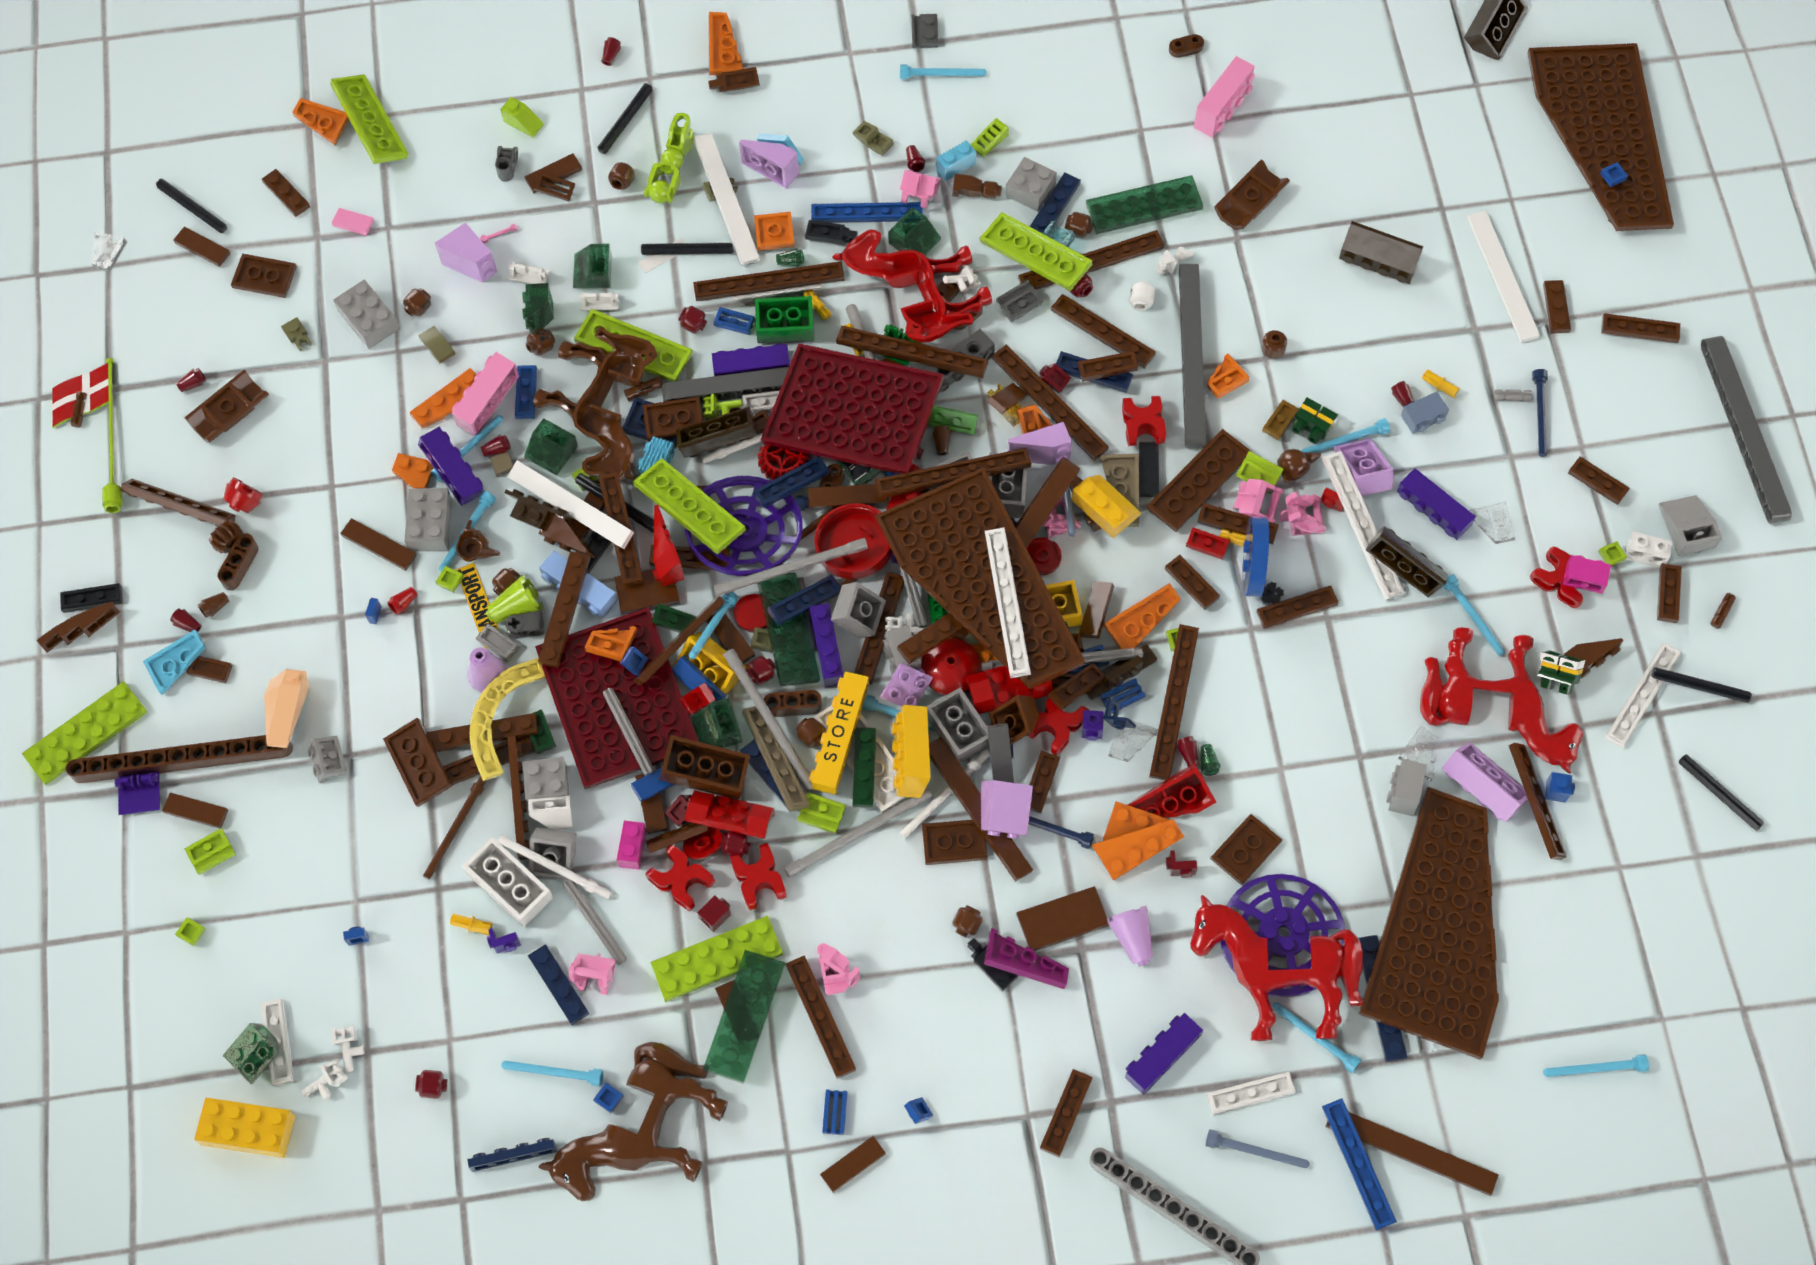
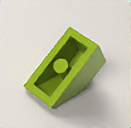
M510 97L500 109L503 121L506 124L532 138L544 125L526 104L513 97Z

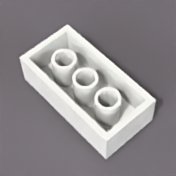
M493 837L462 865L466 874L522 927H525L553 899L551 891Z

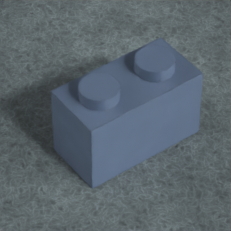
M1434 392L1404 406L1401 417L1412 434L1418 431L1423 432L1427 430L1429 426L1435 423L1438 425L1444 422L1449 408L1439 393Z

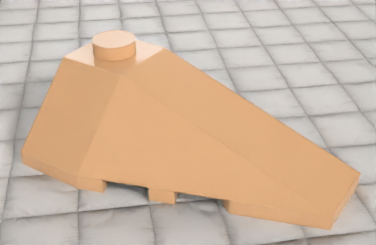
M286 669L269 681L264 695L267 746L288 748L310 688L306 671Z

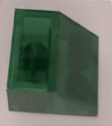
M913 207L888 231L889 244L898 251L915 250L925 256L941 240L940 235L928 218Z
M590 244L574 254L573 288H611L612 253L610 244Z
M548 283L525 284L526 292H522L523 303H525V308L522 309L523 319L525 320L526 329H529L530 333L539 328H544L554 319V302Z
M543 418L532 432L524 457L557 476L578 448L576 436Z
M729 697L709 703L692 716L700 742L722 748L742 742L741 733Z
M250 1023L222 1056L250 1084H253L280 1053V1048L276 1037L263 1024Z

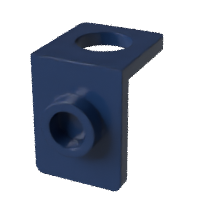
M1109 698L1103 719L1119 730H1124V728L1135 729L1136 725L1129 718L1118 717L1120 705L1113 698ZM1113 705L1114 713L1111 716V707Z

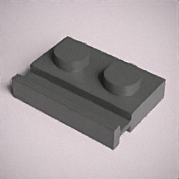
M911 14L912 48H915V46H920V48H937V14H919V16Z
M1029 280L1024 281L996 298V302L999 303L1010 322L1015 321L1043 303L1034 287L1029 283Z

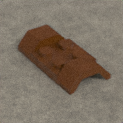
M1261 159L1214 206V209L1220 220L1234 230L1244 229L1278 196V193L1290 182V179H1280L1268 170L1265 162Z
M243 370L184 418L206 443H210L221 433H226L246 417L269 394L267 391H263L248 373Z

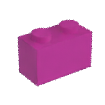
M1571 555L1566 564L1563 585L1602 594L1608 584L1611 565L1601 560L1594 561L1586 559L1581 555Z
M624 820L616 859L619 867L640 870L647 833L644 823Z

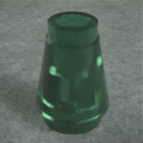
M795 248L776 254L777 265L799 267L801 264H804L803 250Z
M1204 744L1200 747V770L1206 776L1216 775L1221 765L1211 744Z

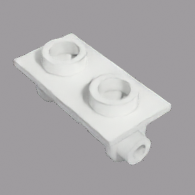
M514 262L509 264V271L511 273L508 279L545 287L550 270Z
M583 292V294H579L580 310L590 311L591 308L596 311L618 310L619 293Z

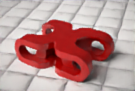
M1151 396V404L1144 408L1134 405L1132 398H1123L1122 414L1127 429L1125 434L1128 446H1137V438L1143 434L1154 437L1156 444H1165L1166 427L1165 420L1161 414L1162 402L1160 396Z
M1551 547L1546 553V559L1554 566L1555 571L1549 572L1536 568L1530 574V579L1544 591L1550 592L1557 589V597L1561 602L1572 608H1579L1583 603L1582 594L1575 587L1563 585L1566 564L1571 555L1560 548Z
M1048 698L1045 713L1039 712L1035 728L1027 736L1033 739L1041 732L1051 733L1055 739L1051 744L1050 752L1058 756L1068 745L1070 732L1078 731L1083 725V711L1089 709L1085 706H1080L1075 712L1067 713L1063 710L1061 711Z
M768 843L759 846L761 857L755 864L748 865L744 863L740 855L730 856L735 876L738 881L743 882L741 884V891L747 908L750 911L757 908L756 895L761 889L768 888L773 890L779 900L787 897L781 875L774 871L775 861Z
M670 845L666 852L668 858L674 863L672 869L668 872H659L654 868H650L645 875L648 881L660 891L668 892L671 890L674 901L685 910L692 911L695 904L693 898L687 893L688 888L696 883L710 888L716 881L713 875L699 864L690 865L687 855L674 845Z

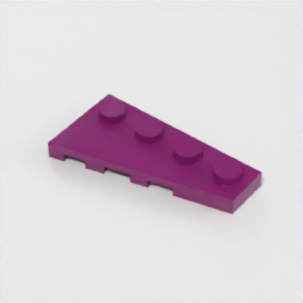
M991 928L984 960L985 965L1065 989L1069 968L1047 956H1038L1028 946L1023 948L1014 943L1015 940L1007 936V938H1004L997 934V930Z

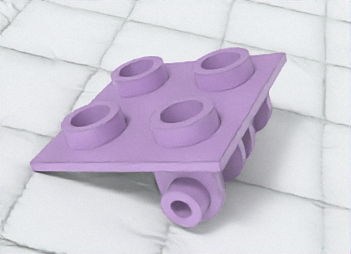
M900 662L880 697L901 707L903 705L916 706L933 677L925 674V671L921 668L916 670Z

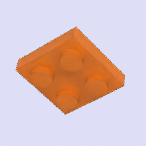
M791 212L754 215L758 251L795 247Z

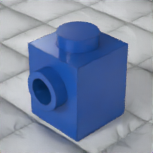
M1551 772L1546 780L1545 800L1566 803L1570 795L1574 794L1575 783H1572L1573 775Z

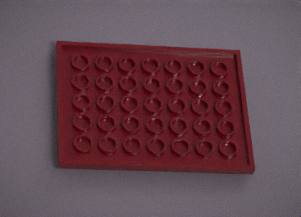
M798 343L762 434L761 442L892 473L908 474L913 466L944 381V374Z
M649 607L569 634L559 668L542 665L585 790L641 770L603 695V691L608 688H613L652 766L664 761L670 735L698 741L687 709L680 699L682 696L669 660L645 683L637 685L633 680L638 675L632 674L620 664V661L585 651V645L592 631H607L618 628V631L630 630V627L634 626L637 632L630 647H635L648 658L640 671L641 673L664 649L656 625L651 623L653 617ZM543 644L535 646L538 657L540 656Z

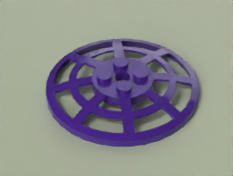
M734 476L718 480L705 487L702 491L708 496L716 493L720 500L718 504L749 531L742 533L727 546L733 550L731 557H727L722 553L716 554L705 544L695 546L691 532L685 528L687 543L691 551L702 563L715 571L727 575L748 576L780 566L793 555L801 541L803 532L802 515L795 499L791 495L783 498L787 504L779 510L773 505L766 507L765 509L771 512V515L763 518L761 514L756 512L757 505L761 506V504L753 496V493L752 496L727 498L723 489L737 485L754 486V491L771 482L770 480L754 476ZM749 503L748 509L734 510L732 504ZM792 510L797 524L796 536H785V525L782 516ZM777 521L779 535L767 534V525ZM765 541L776 542L772 549L765 554L759 548ZM782 543L793 544L790 551L780 560L773 564L769 561L768 558L777 552ZM710 550L716 557L728 562L726 568L708 561L700 552ZM752 551L756 556L754 559L739 560L741 552ZM761 562L764 566L755 570H734L736 564L750 565Z
M1272 874L1256 878L1238 889L1226 905L1231 909L1234 906L1244 911L1242 917L1246 921L1249 915L1261 921L1258 932L1255 933L1259 937L1268 938L1269 961L1273 955L1286 958L1288 968H1278L1269 965V970L1310 969L1311 959L1298 967L1295 960V955L1299 954L1303 949L1311 954L1310 943L1308 942L1310 931L1322 930V936H1328V929L1340 928V931L1345 929L1341 912L1332 898L1316 884L1294 875ZM1275 879L1297 881L1309 886L1304 895L1290 890H1278ZM1264 881L1267 882L1269 892L1258 896L1250 904L1238 899L1250 887ZM1316 892L1321 894L1330 904L1337 920H1325L1321 910L1311 901ZM1280 896L1293 897L1300 901L1294 909L1283 907ZM1272 898L1274 909H1271L1266 914L1255 908L1262 901ZM1307 905L1315 912L1319 919L1318 922L1308 923L1301 914ZM1282 927L1287 928L1290 935L1282 937L1279 935L1278 929ZM1222 940L1220 945L1224 958L1235 973L1232 954L1225 941ZM1340 940V943L1344 946V941ZM1296 985L1292 986V988L1273 990L1268 995L1279 997L1300 996L1310 993L1316 988L1308 985L1301 987Z

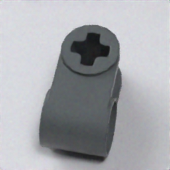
M498 146L495 162L498 178L501 181H510L514 177L516 163L518 162V147L503 148Z
M539 611L511 615L505 621L507 633L512 638L534 637L545 633L543 613Z

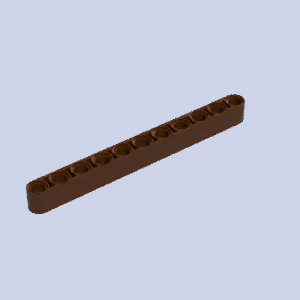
M1062 457L1015 525L1026 549L1080 470L1077 465L1066 457ZM963 629L951 638L964 641L969 632Z
M266 735L74 759L67 763L66 773L76 783L118 779L119 776L158 771L166 773L284 758L292 753L293 745L289 742L288 748L267 746ZM265 745L264 749L257 751L260 746ZM245 748L243 752L237 753L239 749ZM224 750L222 755L217 756L218 752ZM200 753H204L201 758H197ZM179 756H183L180 761H176ZM163 758L162 762L156 764L158 759ZM139 761H143L141 765L136 766ZM122 763L120 768L115 769L118 764ZM102 766L99 771H95L97 767ZM81 768V771L75 774L76 770Z

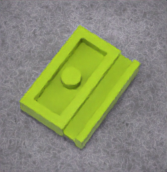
M1249 451L1236 476L1248 482V479H1257L1275 486L1284 469Z
M807 792L806 798L809 806L800 810L797 821L836 834L846 810V805Z
M222 828L184 848L198 875L236 855Z

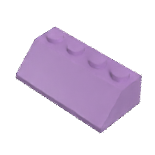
M1470 742L1458 748L1442 767L1450 779L1460 783L1464 791L1473 794L1482 806L1492 810L1494 816L1499 820L1507 822L1528 801L1524 787Z

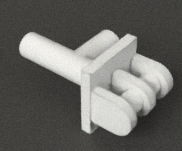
M1179 247L1176 255L1173 257L1168 250H1165L1156 272L1159 275H1164L1168 272L1171 276L1174 275L1178 263L1192 257L1193 251H1185L1184 247Z
M968 265L964 267L959 275L943 277L944 283H957L961 293L968 292L969 289H975L981 285L980 281H977V275L973 274V268H970Z
M913 614L906 615V625L909 626L912 635L925 629L914 627ZM899 616V618L886 617L887 625L885 630L890 631L904 626L902 625V616Z
M350 1025V1028H345L344 1026L339 1030L333 1028L332 1043L335 1045L341 1044L345 1073L354 1072L352 1056L365 1054L364 1046L350 1048V1042L358 1041L355 1026Z
M336 1059L325 1066H320L324 1076L302 1089V1094L307 1097L319 1090L323 1100L329 1099L331 1094L326 1084L329 1083L331 1086L340 1087V1084L348 1079L342 1073L344 1071L343 1068L338 1065L340 1063L339 1060Z

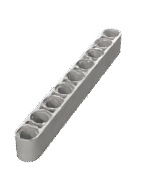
M1096 1148L1092 1151L1090 1166L1096 1172L1234 1265H1247L1243 1261V1256L1245 1255L1253 1257V1265L1259 1264L1260 1256L1258 1252L1108 1150ZM1102 1155L1106 1162L1098 1164L1095 1162L1094 1157ZM1119 1167L1124 1171V1175L1117 1177L1113 1174L1112 1169ZM1139 1180L1142 1183V1188H1133L1131 1181ZM1157 1192L1161 1200L1154 1202L1150 1199L1149 1194ZM1176 1205L1179 1208V1213H1170L1168 1206ZM1194 1217L1198 1221V1225L1196 1227L1189 1226L1187 1218ZM1213 1230L1217 1238L1214 1240L1208 1239L1205 1231ZM1227 1242L1233 1243L1235 1252L1226 1251L1224 1244Z

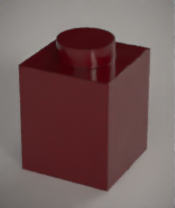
M714 895L697 912L698 918L714 932L731 916L730 905L724 898L719 899Z

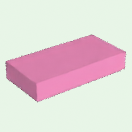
M339 208L332 221V225L367 236L374 219L370 216Z

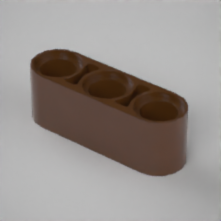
M248 533L239 535L218 571V579L226 590H235L240 585L258 553V545L252 535Z
M816 690L770 693L763 698L767 706L770 703L777 704L774 708L769 707L774 717L816 714L822 709L821 694ZM812 699L818 701L816 704L808 703ZM791 701L797 702L795 706L788 705Z

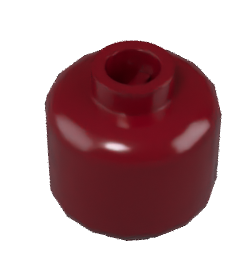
M1084 274L1069 292L1077 298L1088 296L1093 289L1092 279L1087 274Z
M694 306L684 307L678 319L680 327L693 334H696L699 330L703 331L707 324L705 312Z
M759 656L746 665V672L754 684L761 686L774 678V669L776 667L770 658L766 659L763 656Z
M728 831L723 833L719 848L722 849V854L725 856L740 855V858H742L743 854H748L751 843L747 842V835Z
M423 1070L416 1077L415 1092H419L421 1098L438 1099L441 1097L442 1092L447 1091L448 1079H444L443 1072Z

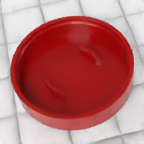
M852 503L839 506L822 518L814 536L817 554L865 538L868 546L866 550L822 562V566L828 572L844 579H862L877 573L888 563L892 550L875 515L881 513L880 510L870 505Z

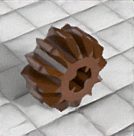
M227 520L215 528L214 532L210 534L209 541L216 551L226 554L231 550L239 535L244 533L237 523Z

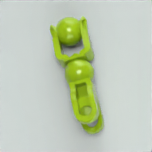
M675 114L669 128L666 143L667 150L662 153L660 162L653 164L648 185L644 190V197L649 196L656 203L668 201L671 204L674 194H676L681 183L679 169L682 167L685 155L691 149L694 139V132L690 128L691 120L688 114ZM681 119L686 121L683 127H679L677 124ZM664 174L673 175L670 185L664 180H658L659 176Z

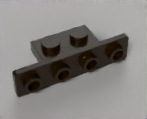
M506 489L504 492L517 500L510 517L544 531L551 514L571 523L574 520L568 516L569 512L559 507L555 510L553 505L545 501L540 504L537 498L530 495L526 498L524 493L516 489L513 492Z
M1145 644L1139 648L1143 652L1142 658L1138 655L1131 660L1117 661L1103 669L1102 672L1105 674L1104 681L1086 693L1090 700L1095 699L1113 687H1118L1128 678L1138 675L1143 669L1157 662V657L1150 647Z

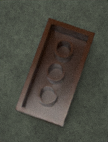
M670 735L659 780L739 800L750 755Z

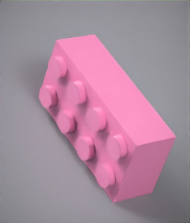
M1238 56L1232 60L1197 106L1195 129L1212 138L1217 132H1221L1224 122L1231 119L1234 109L1236 107L1239 108L1243 102V97L1249 95L1252 91L1253 85L1251 84L1255 78L1254 65Z
M498 352L488 357L484 369L476 374L472 386H468L465 389L464 397L460 402H456L452 408V415L456 425L473 436L481 431L519 378L516 364Z

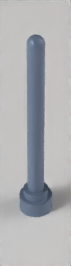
M1068 487L1063 494L1068 534L1074 537L1076 535L1070 487Z
M1209 1129L1206 1147L1215 1148L1223 1146L1302 1168H1308L1310 1165L1306 1159L1227 1139L1215 1130Z

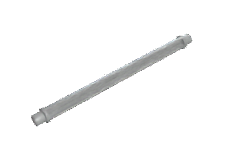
M1134 648L1081 653L1086 664L1131 660L1138 655L1140 658L1143 657L1142 649ZM989 660V662L981 663L982 672L1003 666L999 660Z

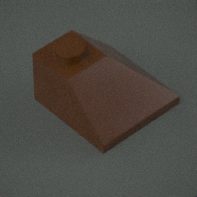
M1021 695L1015 696L988 713L992 725L1008 724L1010 746L1032 733L1039 717L1033 697Z

